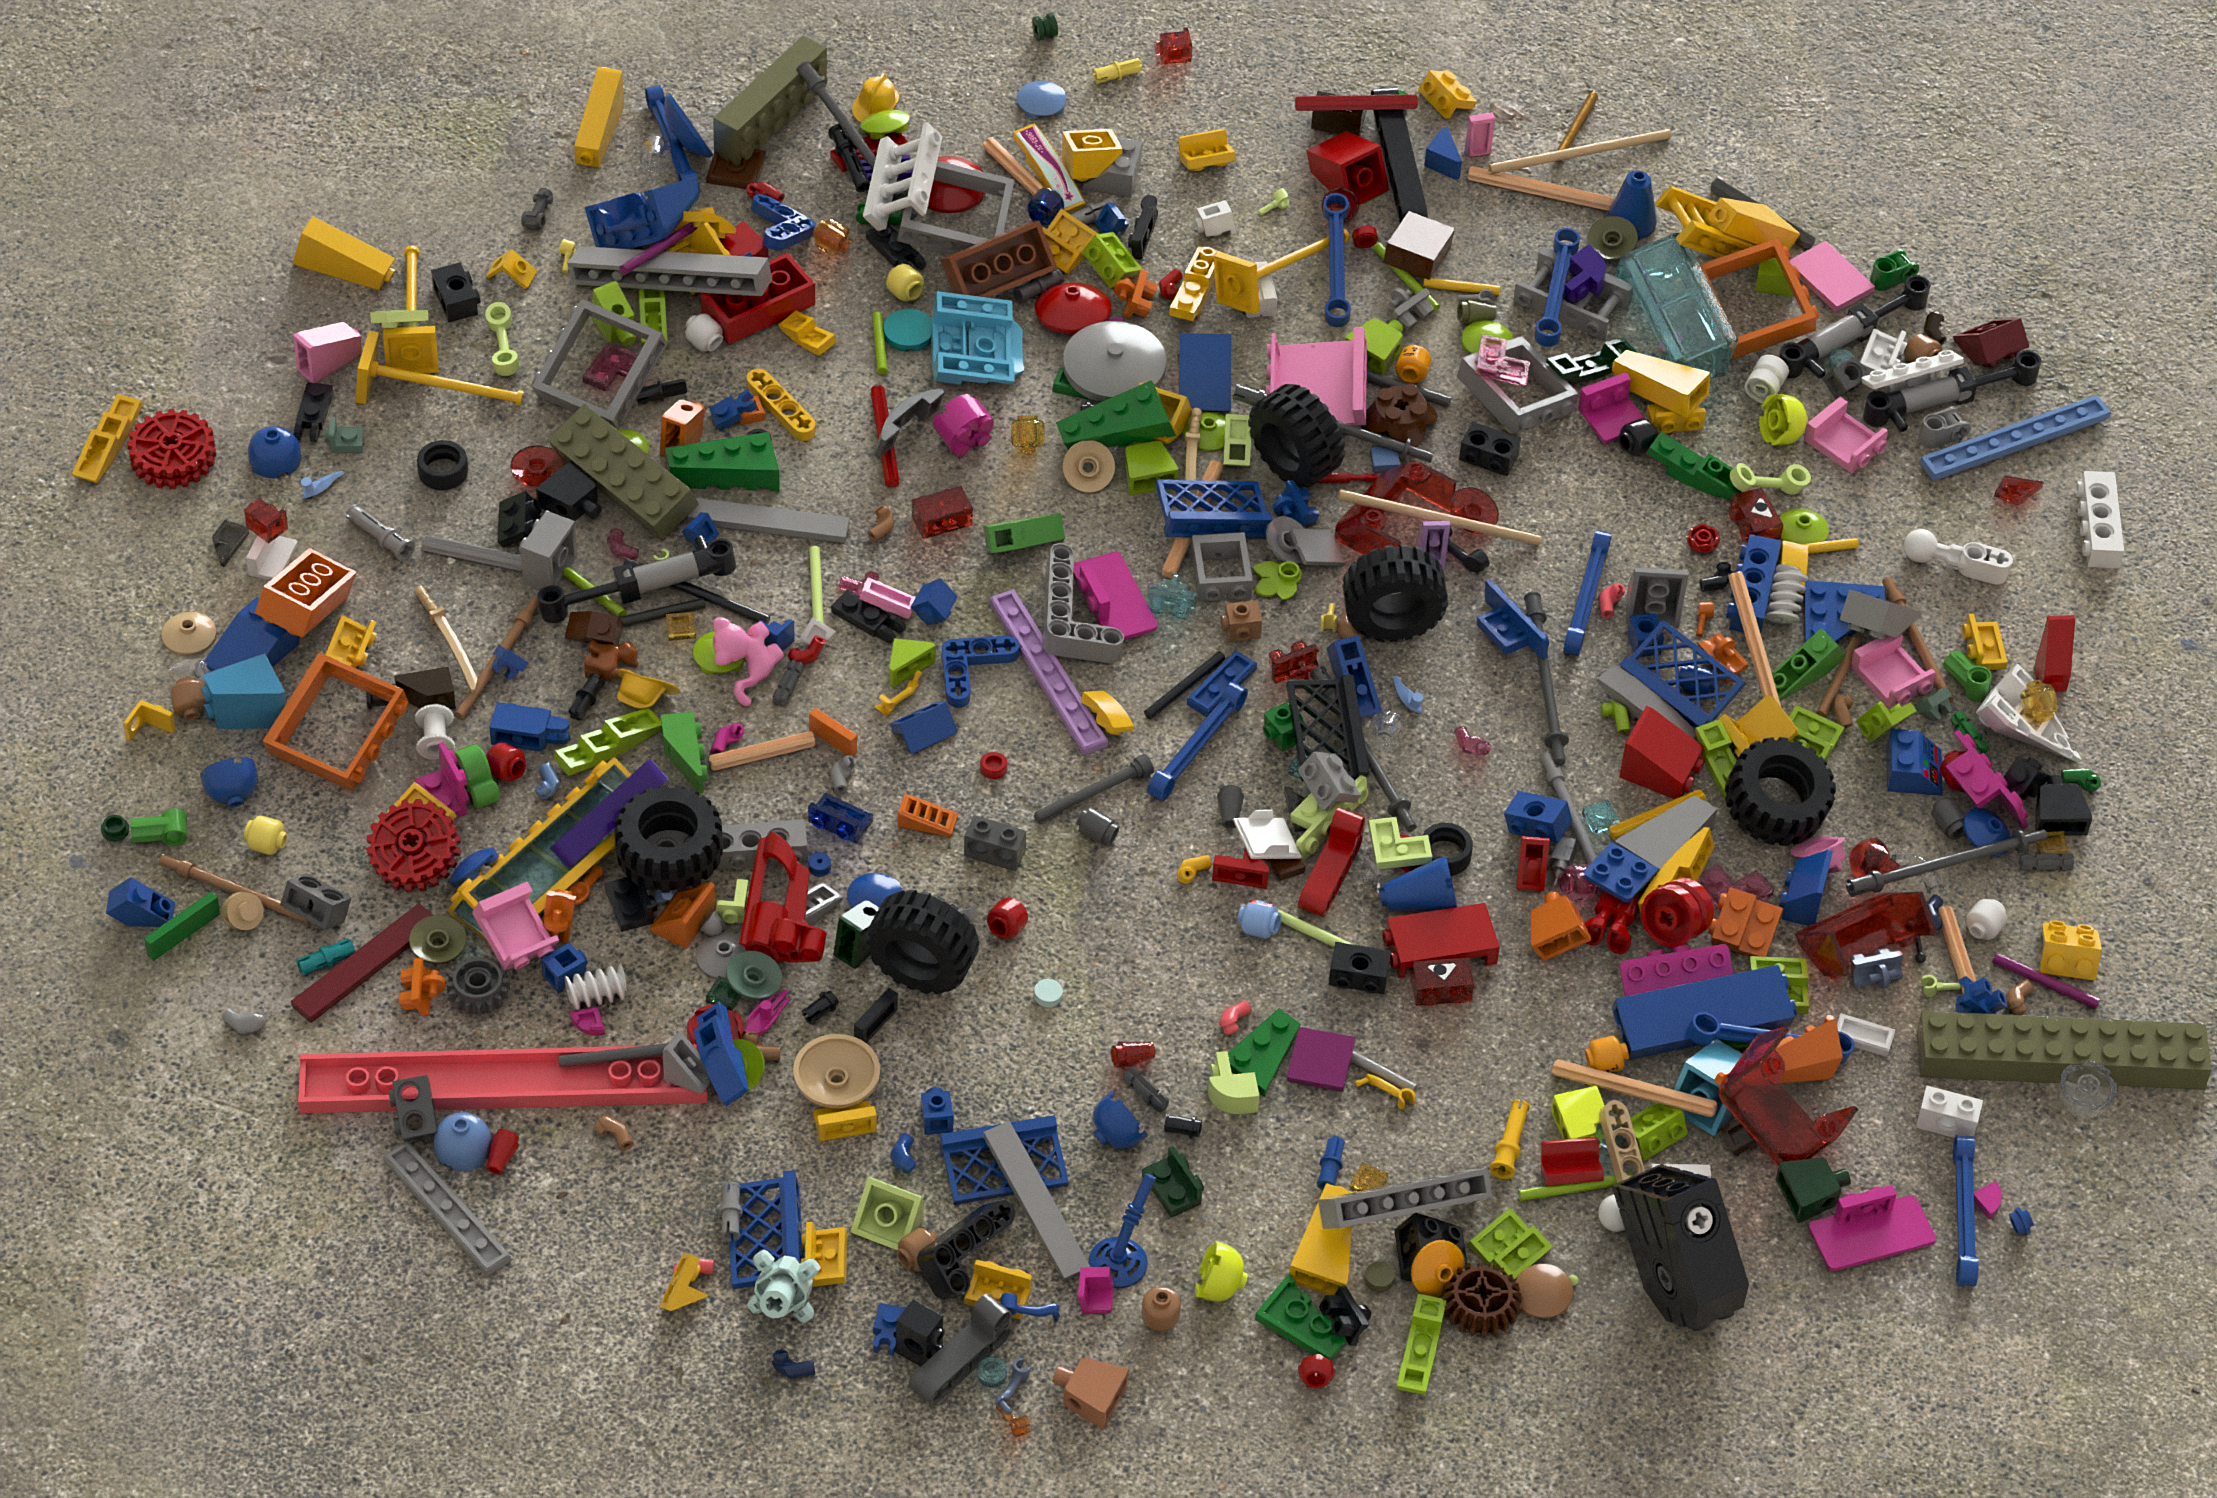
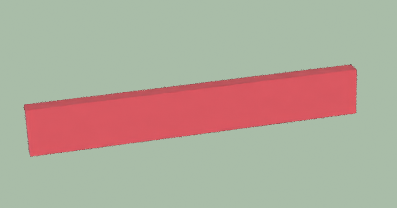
M692 1044L695 1047V1049L699 1052L697 1044ZM638 1046L300 1054L298 1107L300 1114L397 1111V1106L391 1107L388 1090L393 1089L392 1081L424 1075L429 1077L435 1110L708 1103V1087L699 1094L664 1081L663 1055L559 1067L558 1056ZM413 1087L405 1089L402 1094L403 1100L406 1102L416 1100L418 1090Z

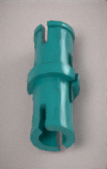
M347 938L328 947H319L318 951L296 959V963L302 976H305L324 967H333L334 963L348 958L356 951L350 938Z

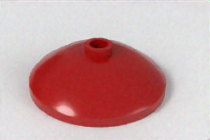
M957 156L938 157L937 160L982 171L975 163ZM933 180L927 208L941 213L967 211L978 205L986 193Z
M1078 282L1062 283L1047 289L1037 298L1035 315L1037 320L1050 330L1059 333L1076 334L1089 325L1108 321L1111 315V301L1104 292L1092 285Z

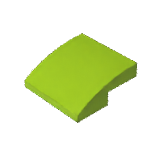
M1795 705L1789 716L1798 729V734L1791 742L1795 740L1803 742L1802 746L1813 748L1816 751L1815 754L1818 757L1822 756L1826 761L1845 732V727L1798 705Z
M1750 956L1749 971L1779 965L1781 973H1785L1789 985L1787 990L1789 999L1794 1000L1797 1014H1808V970L1806 958Z
M1511 1208L1507 1209L1467 1244L1485 1264L1489 1266L1493 1263L1495 1270L1504 1267L1505 1276L1513 1274L1514 1280L1523 1270L1532 1266L1553 1248L1534 1225L1528 1228Z

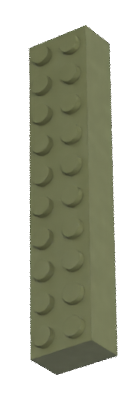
M1922 1011L1916 1031L1920 1077L2205 1090L2212 1071L2206 1023Z

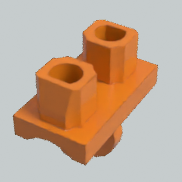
M1141 269L1138 279L1133 283L1131 279L1125 278L1124 280L1117 281L1114 286V293L1119 297V300L1125 301L1127 299L1123 312V317L1130 319L1133 313L1146 318L1152 307V302L1141 298V296L1152 300L1158 285L1146 280L1148 272Z
M1718 632L1710 639L1698 642L1697 646L1738 676L1740 672L1748 669L1749 663L1734 648L1735 641L1731 637L1725 638ZM1723 679L1725 683L1732 681L1731 679Z
M557 889L555 892L548 891L543 926L548 931L550 937L557 935L559 941L567 944L570 940L576 896H573V893L561 889Z
M419 957L414 958L413 967L401 970V982L405 988L411 987V990L399 993L398 1001L404 1011L417 1009L421 1016L430 1015L431 998L437 997V993L445 990L446 980L439 975L437 970L431 971L423 965V958Z

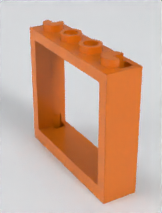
M1779 238L1692 267L1693 283L1730 360L1816 331V319L1819 318L1818 311L1815 305H1810L1808 290L1805 285L1801 286L1798 269L1795 265H1791L1788 248L1786 246L1782 247ZM1776 258L1803 315L1736 337L1710 280Z
M318 653L263 739V743L268 754L353 791L356 785L363 781L366 769L371 761L377 759L380 747L385 739L392 735L398 718L405 714L408 708V699L403 689L322 653ZM329 676L389 702L346 772L285 746Z

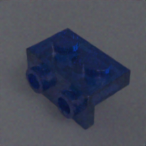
M824 793L817 804L811 802L808 806L809 823L855 844L858 843L873 822L872 813L828 793Z

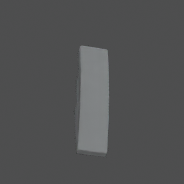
M1616 664L1596 680L1614 701L1626 707L1628 717L1631 720L1636 717L1639 719L1647 705L1693 739L1696 737L1693 727L1676 710L1644 683Z

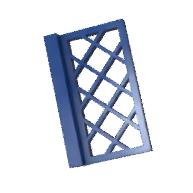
M1157 480L1156 489L1165 519L1163 529L1165 537H1192V535L1245 532L1246 538L1267 539V526L1273 519L1271 512L1266 511L1258 481ZM1165 489H1173L1179 494L1173 497L1165 492ZM1190 490H1199L1204 494L1198 497L1190 492ZM1223 490L1227 492L1229 495L1226 498H1224L1215 491ZM1240 491H1253L1254 496L1249 498ZM1185 497L1192 501L1193 504L1189 507L1181 502L1180 499ZM1210 497L1219 504L1214 507L1205 500ZM1236 498L1244 503V505L1240 508L1232 503L1231 500ZM1175 506L1181 511H1170V508ZM1200 506L1206 511H1195V509ZM1226 507L1232 512H1222L1220 510ZM1250 507L1257 512H1246L1245 510Z
M1664 620L1658 624L1630 658L1625 657L1619 664L1622 669L1658 694L1695 729L1696 727L1713 722L1746 685L1741 678ZM1666 630L1672 634L1673 644L1658 645L1657 638ZM1690 648L1693 650V659L1678 661L1677 649ZM1673 649L1674 662L1659 663L1658 651ZM1644 653H1655V664L1643 665L1638 659ZM1710 663L1713 666L1714 675L1699 677L1698 664ZM1694 665L1695 677L1679 678L1680 666ZM1675 667L1676 680L1664 681L1660 678V669ZM1731 679L1736 685L1728 692H1719L1718 680ZM1714 681L1715 693L1700 695L1699 682ZM1695 683L1696 695L1683 696L1681 694V684ZM1716 699L1715 709L1708 715L1701 709L1700 700ZM1691 701H1697V706Z
M1055 1115L1011 1122L1028 1155L1032 1153L1044 1161L1038 1169V1173L1047 1189L1068 1186L1069 1181L1058 1138ZM998 1125L941 1134L940 1151L944 1158L954 1205L1015 1195L1012 1188L1007 1187L1009 1183L1004 1174L995 1169L998 1165L997 1161L995 1160L990 1166L978 1158L982 1151L990 1150L983 1138V1132ZM1052 1140L1054 1149L1049 1156L1035 1148L1040 1141ZM963 1155L970 1161L961 1170L952 1164L950 1156ZM974 1163L987 1170L980 1181L967 1174ZM1050 1164L1059 1170L1060 1178L1049 1180L1041 1175V1173ZM991 1173L1004 1181L1000 1188L991 1189L984 1184ZM962 1179L976 1186L971 1193L958 1194L957 1185Z
M795 1170L783 1171L782 1178L740 1184V1194L748 1193L752 1196L743 1206L741 1205L743 1210L742 1216L746 1215L753 1221L744 1231L739 1228L740 1238L734 1241L733 1233L731 1234L732 1241H729L731 1285L733 1289L755 1286L761 1271L757 1269L754 1261L751 1259L760 1249L768 1251L775 1258L774 1261L782 1258L780 1255L783 1253V1256L795 1257L801 1264V1258H804L801 1241L800 1185ZM779 1188L780 1193L772 1202L763 1197L768 1189ZM759 1200L767 1207L756 1216L749 1209ZM772 1211H775L781 1215V1218L771 1226L764 1219ZM760 1225L768 1230V1232L758 1241L750 1234ZM775 1235L782 1240V1243L773 1251L765 1246V1244ZM746 1239L754 1246L746 1255H743L737 1251V1247ZM746 1264L755 1269L749 1277L738 1278V1272Z

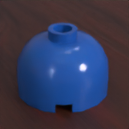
M269 426L258 430L251 438L248 446V458L252 470L265 478H279V474L286 472L289 475L299 467L302 460L298 439L291 431L284 427Z
M241 757L242 763H234L233 758L225 759L204 768L205 774L201 772L200 777L207 795L217 803L228 804V807H238L244 804V800L249 798L255 791L258 782L257 769L253 759Z
M1110 1091L1098 1102L1093 1111L1092 1121L1096 1127L1093 1134L1103 1146L1109 1143L1116 1149L1132 1148L1144 1140L1148 1134L1145 1130L1139 1133L1140 1123L1120 1099L1116 1102L1112 1100L1115 1094Z

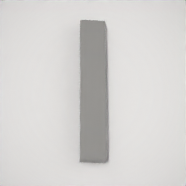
M696 498L699 505L688 515V523H691L703 512L709 514L715 527L839 543L846 542L850 524V517Z
M1008 1121L984 1131L983 1138L1062 1281L1065 1282L1079 1276L1080 1268L1090 1267L1011 1122Z
M408 1141L383 1155L386 1165L487 1277L511 1262V1255Z

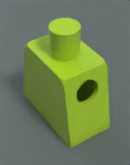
M617 281L593 289V304L634 321V313ZM591 317L609 343L613 344L621 341L622 345L627 347L636 341L637 338L634 334Z
M1372 318L1360 326L1364 327L1367 339V369L1385 375L1402 350L1403 335L1401 332L1403 331V326L1395 319L1386 324L1377 318ZM1354 331L1347 334L1344 341L1354 340Z
M1142 440L1132 442L1131 446L1125 448L1124 467L1129 496L1157 491V480H1178V467L1161 441L1144 443Z

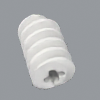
M1787 564L1777 565L1775 569L1777 573L1773 578L1775 583L1771 587L1773 593L1769 596L1771 603L1767 606L1769 613L1765 615V618L1768 621L1779 624L1799 621V616L1793 614V612L1801 611L1802 607L1795 604V602H1802L1804 597L1797 594V592H1804L1806 590V587L1799 584V582H1807L1808 577L1801 574V570L1795 566Z
M621 964L618 965L617 973L612 966H608L606 975L599 968L596 970L595 978L590 971L585 972L584 980H582L579 974H574L573 983L567 976L564 977L568 999L577 1011L580 1010L581 1001H584L586 1006L591 1008V1002L594 998L600 1006L602 1005L603 996H606L609 1002L613 1003L614 994L617 993L622 1001L625 998V991H627L625 974Z

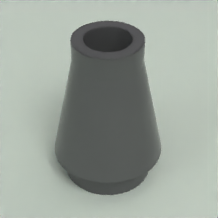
M1226 785L1221 787L1220 792L1217 794L1222 825L1226 828H1235L1233 819L1240 817L1244 794L1240 787Z

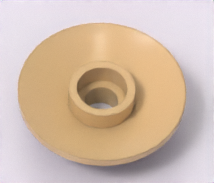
M1080 441L1066 452L1062 469L1065 479L1074 489L1085 493H1092L1102 490L1110 483L1115 472V461L1109 449L1097 441ZM1085 463L1092 465L1093 469L1091 472L1084 471L1083 465Z
M197 612L180 613L170 618L163 626L161 633L162 641L165 647L173 653L179 655L199 654L207 650L214 643L216 627L214 622L204 614Z

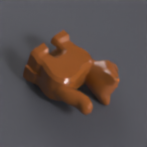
M591 640L589 651L592 652L591 655H586L584 662L585 678H588L590 674H598L600 679L603 678L608 681L614 678H621L617 673L619 669L633 672L628 668L618 669V664L622 662L637 667L639 664L636 647L629 641L615 646L612 644H599L596 640Z

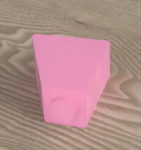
M344 322L297 332L293 335L297 371L311 383L319 382L362 354V337L356 329L350 328Z

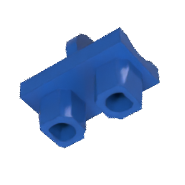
M1287 480L1284 492L1276 496L1277 501H1275L1272 507L1274 513L1277 516L1290 517L1299 522L1303 527L1305 525H1314L1319 517V512L1316 507H1307L1310 500L1309 492L1306 488H1298L1294 480Z
M1967 976L1959 979V983L1964 988V995L1958 996L1956 999V1011L1958 1013L1996 1014V1012L2007 1007L2005 994L1999 989L1992 992L1991 984L1984 977L1974 982Z

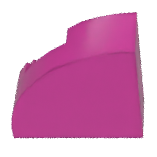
M598 1006L570 1012V1019L573 1025L581 1032L589 1035H605Z
M1996 1181L1974 1192V1203L1988 1219H1991L1997 1213L2002 1200L2001 1189Z

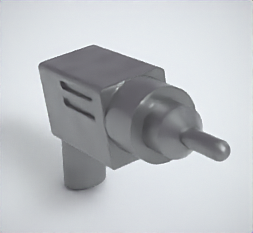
M1562 837L1558 843L1549 842V845L1554 847L1551 855V872L1554 877L1553 887H1556L1558 880L1567 876L1568 871L1571 869L1577 851L1576 839Z

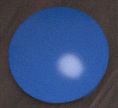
M490 847L479 850L463 859L452 873L449 883L457 887L468 878L472 881L480 874L478 872L480 867L483 865L488 866L498 859L499 855L495 852V848Z
M868 873L859 876L850 884L847 890V901L851 909L863 901H870L879 907L886 897L902 891V888L889 875Z

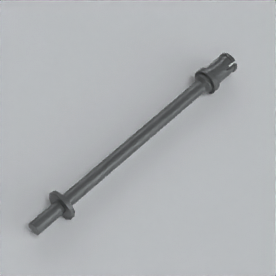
M809 61L802 62L796 68V71L808 85V91L818 94L867 163L874 169L875 155L825 89L826 80L817 74ZM908 190L894 194L892 202L907 197ZM912 208L910 220H913L918 215L914 208Z
M1237 384L1232 399L1254 406V404L1266 397L1267 394L1265 390L1260 389V391ZM1338 420L1336 422L1343 434L1402 453L1401 460L1405 461L1406 455L1431 463L1434 453L1410 445L1411 438H1408L1406 443Z
M1535 591L1528 592L1524 596L1527 611L1525 615L1530 617L1534 625L1542 632V624L1545 623L1547 616L1542 609L1541 595ZM1537 655L1550 731L1545 736L1544 743L1546 747L1553 749L1555 764L1563 765L1566 762L1563 747L1568 744L1569 737L1566 733L1560 731L1548 657L1542 660Z
M1317 666L1310 672L1313 680H1332L1325 666L1320 668ZM1322 688L1319 692L1330 702L1335 698L1334 688ZM1364 739L1369 768L1391 803L1387 810L1389 815L1392 817L1399 816L1408 832L1414 831L1417 825L1408 812L1411 802L1407 798L1399 797Z
M2018 829L2012 832L2011 838L1883 874L1877 870H1872L1865 876L1848 879L1846 884L1847 891L1851 897L1870 891L1877 893L1882 891L1884 885L2014 848L2018 853H2024L2027 851V845L2046 840L2047 833L2042 829L2024 834L2023 831Z

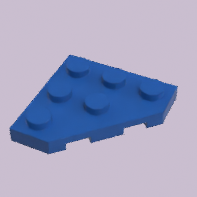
M1807 580L1805 582L1806 590L1803 593L1804 643L1820 628L1837 644L1847 635L1850 637L1857 631L1848 628V622L1839 620L1849 589L1885 600V587Z

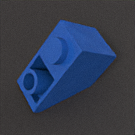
M130 877L109 891L106 914L127 926L160 927L173 918L175 902Z

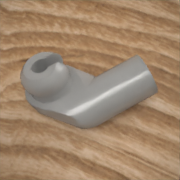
M851 755L844 756L830 770L833 789L837 794H843L847 791L846 778L854 771L857 765L856 759Z
M229 1008L222 1015V1019L240 1034L256 1032L266 1025L264 1015L259 1013L240 1016L232 1008Z

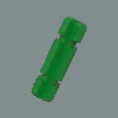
M1955 712L1950 718L1951 723L1955 728L1958 727L1957 730L1963 736L1966 734L1970 735L1977 746L1975 749L1979 754H1986L1989 751V746L1985 740L1981 741L1982 736L1972 722H1969V718L1964 712Z

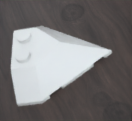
M2016 664L1989 692L1977 710L1976 714L1979 716L1980 721L1996 733L2079 763L2082 759L2077 751H2073L2070 748L2069 737L2050 704H2046L2040 699L2038 695L2041 691L2039 685L2019 664Z

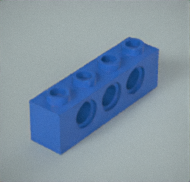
M1750 534L1748 544H1742L1739 559L1744 560L1743 564L1738 563L1736 572H1742L1761 634L1781 541ZM1732 591L1730 598L1735 599ZM1729 602L1726 618L1731 619L1729 630L1744 633L1736 602Z

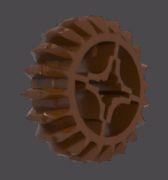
M1481 1261L1477 1264V1267H1473L1470 1263L1467 1264L1465 1270L1458 1267V1275H1453L1449 1280L1450 1283H1446L1443 1287L1444 1295L1442 1299L1447 1300L1444 1313L1445 1316L1450 1317L1451 1325L1459 1324L1460 1333L1466 1329L1470 1330L1471 1337L1475 1332L1481 1333L1483 1339L1487 1332H1490L1494 1337H1496L1499 1330L1506 1333L1509 1325H1514L1517 1316L1521 1312L1522 1296L1519 1293V1283H1513V1274L1505 1276L1504 1267L1495 1270L1493 1263L1488 1267H1483Z

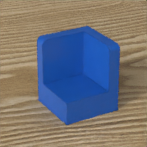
M789 618L782 625L775 621L770 625L761 620L758 621L762 622L769 630V635L765 638L766 647L776 643L783 652L795 641L794 621Z

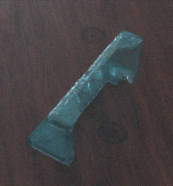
M1673 233L1622 255L1618 266L1615 268V277L1630 283L1664 351L1660 359L1710 372V378L1725 376L1738 338L1692 249L1680 245L1676 237L1680 233Z

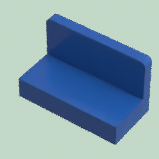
M934 702L889 723L894 734H902L909 753L920 751L956 734L958 731L947 702Z

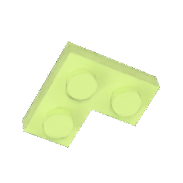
M428 310L370 312L371 323H382V328L418 326V321L428 320Z
M1396 817L1369 820V831L1377 870L1424 865L1432 862L1428 835L1400 838Z

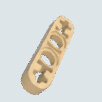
M1612 1100L1600 1110L1599 1119L1617 1183L1632 1177L1624 1173L1623 1163L1632 1164L1636 1171L1635 1175L1644 1172L1645 1169L1628 1109L1622 1102ZM1612 1110L1614 1114L1618 1113L1619 1117L1615 1119L1614 1116H1609L1608 1113ZM1617 1135L1623 1136L1627 1140V1149H1621L1616 1145L1615 1137Z

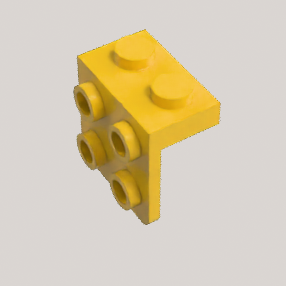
M707 222L702 223L688 240L667 250V252L730 255L729 251L724 248L718 239L716 231ZM690 292V294H691L692 296L695 295V294H697V293H699V292Z
M1766 695L1738 721H1735L1727 714H1723L1719 718L1732 743L1737 747L1734 751L1738 757L1744 749H1748L1750 744L1756 741L1762 743L1764 738L1774 737V740L1784 737L1791 741L1798 734L1797 727L1771 695Z
M2056 920L2042 923L2044 944L2039 972L2096 981L2102 951L2098 931L2094 930L2092 926L2084 924L2074 927L2067 926L2064 922Z

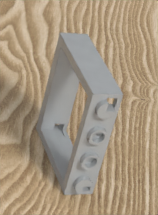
M937 161L933 180L1002 197L994 237L1003 234L1014 179ZM912 206L903 210L897 237L898 242L947 254H955L988 240L910 220Z
M581 299L578 306L572 309L570 320L566 327L560 330L553 350L547 353L545 364L541 371L537 372L534 376L532 388L538 397L574 413L585 403L618 430L621 428L659 360L667 342L661 332ZM589 316L646 340L608 410H604L550 386Z

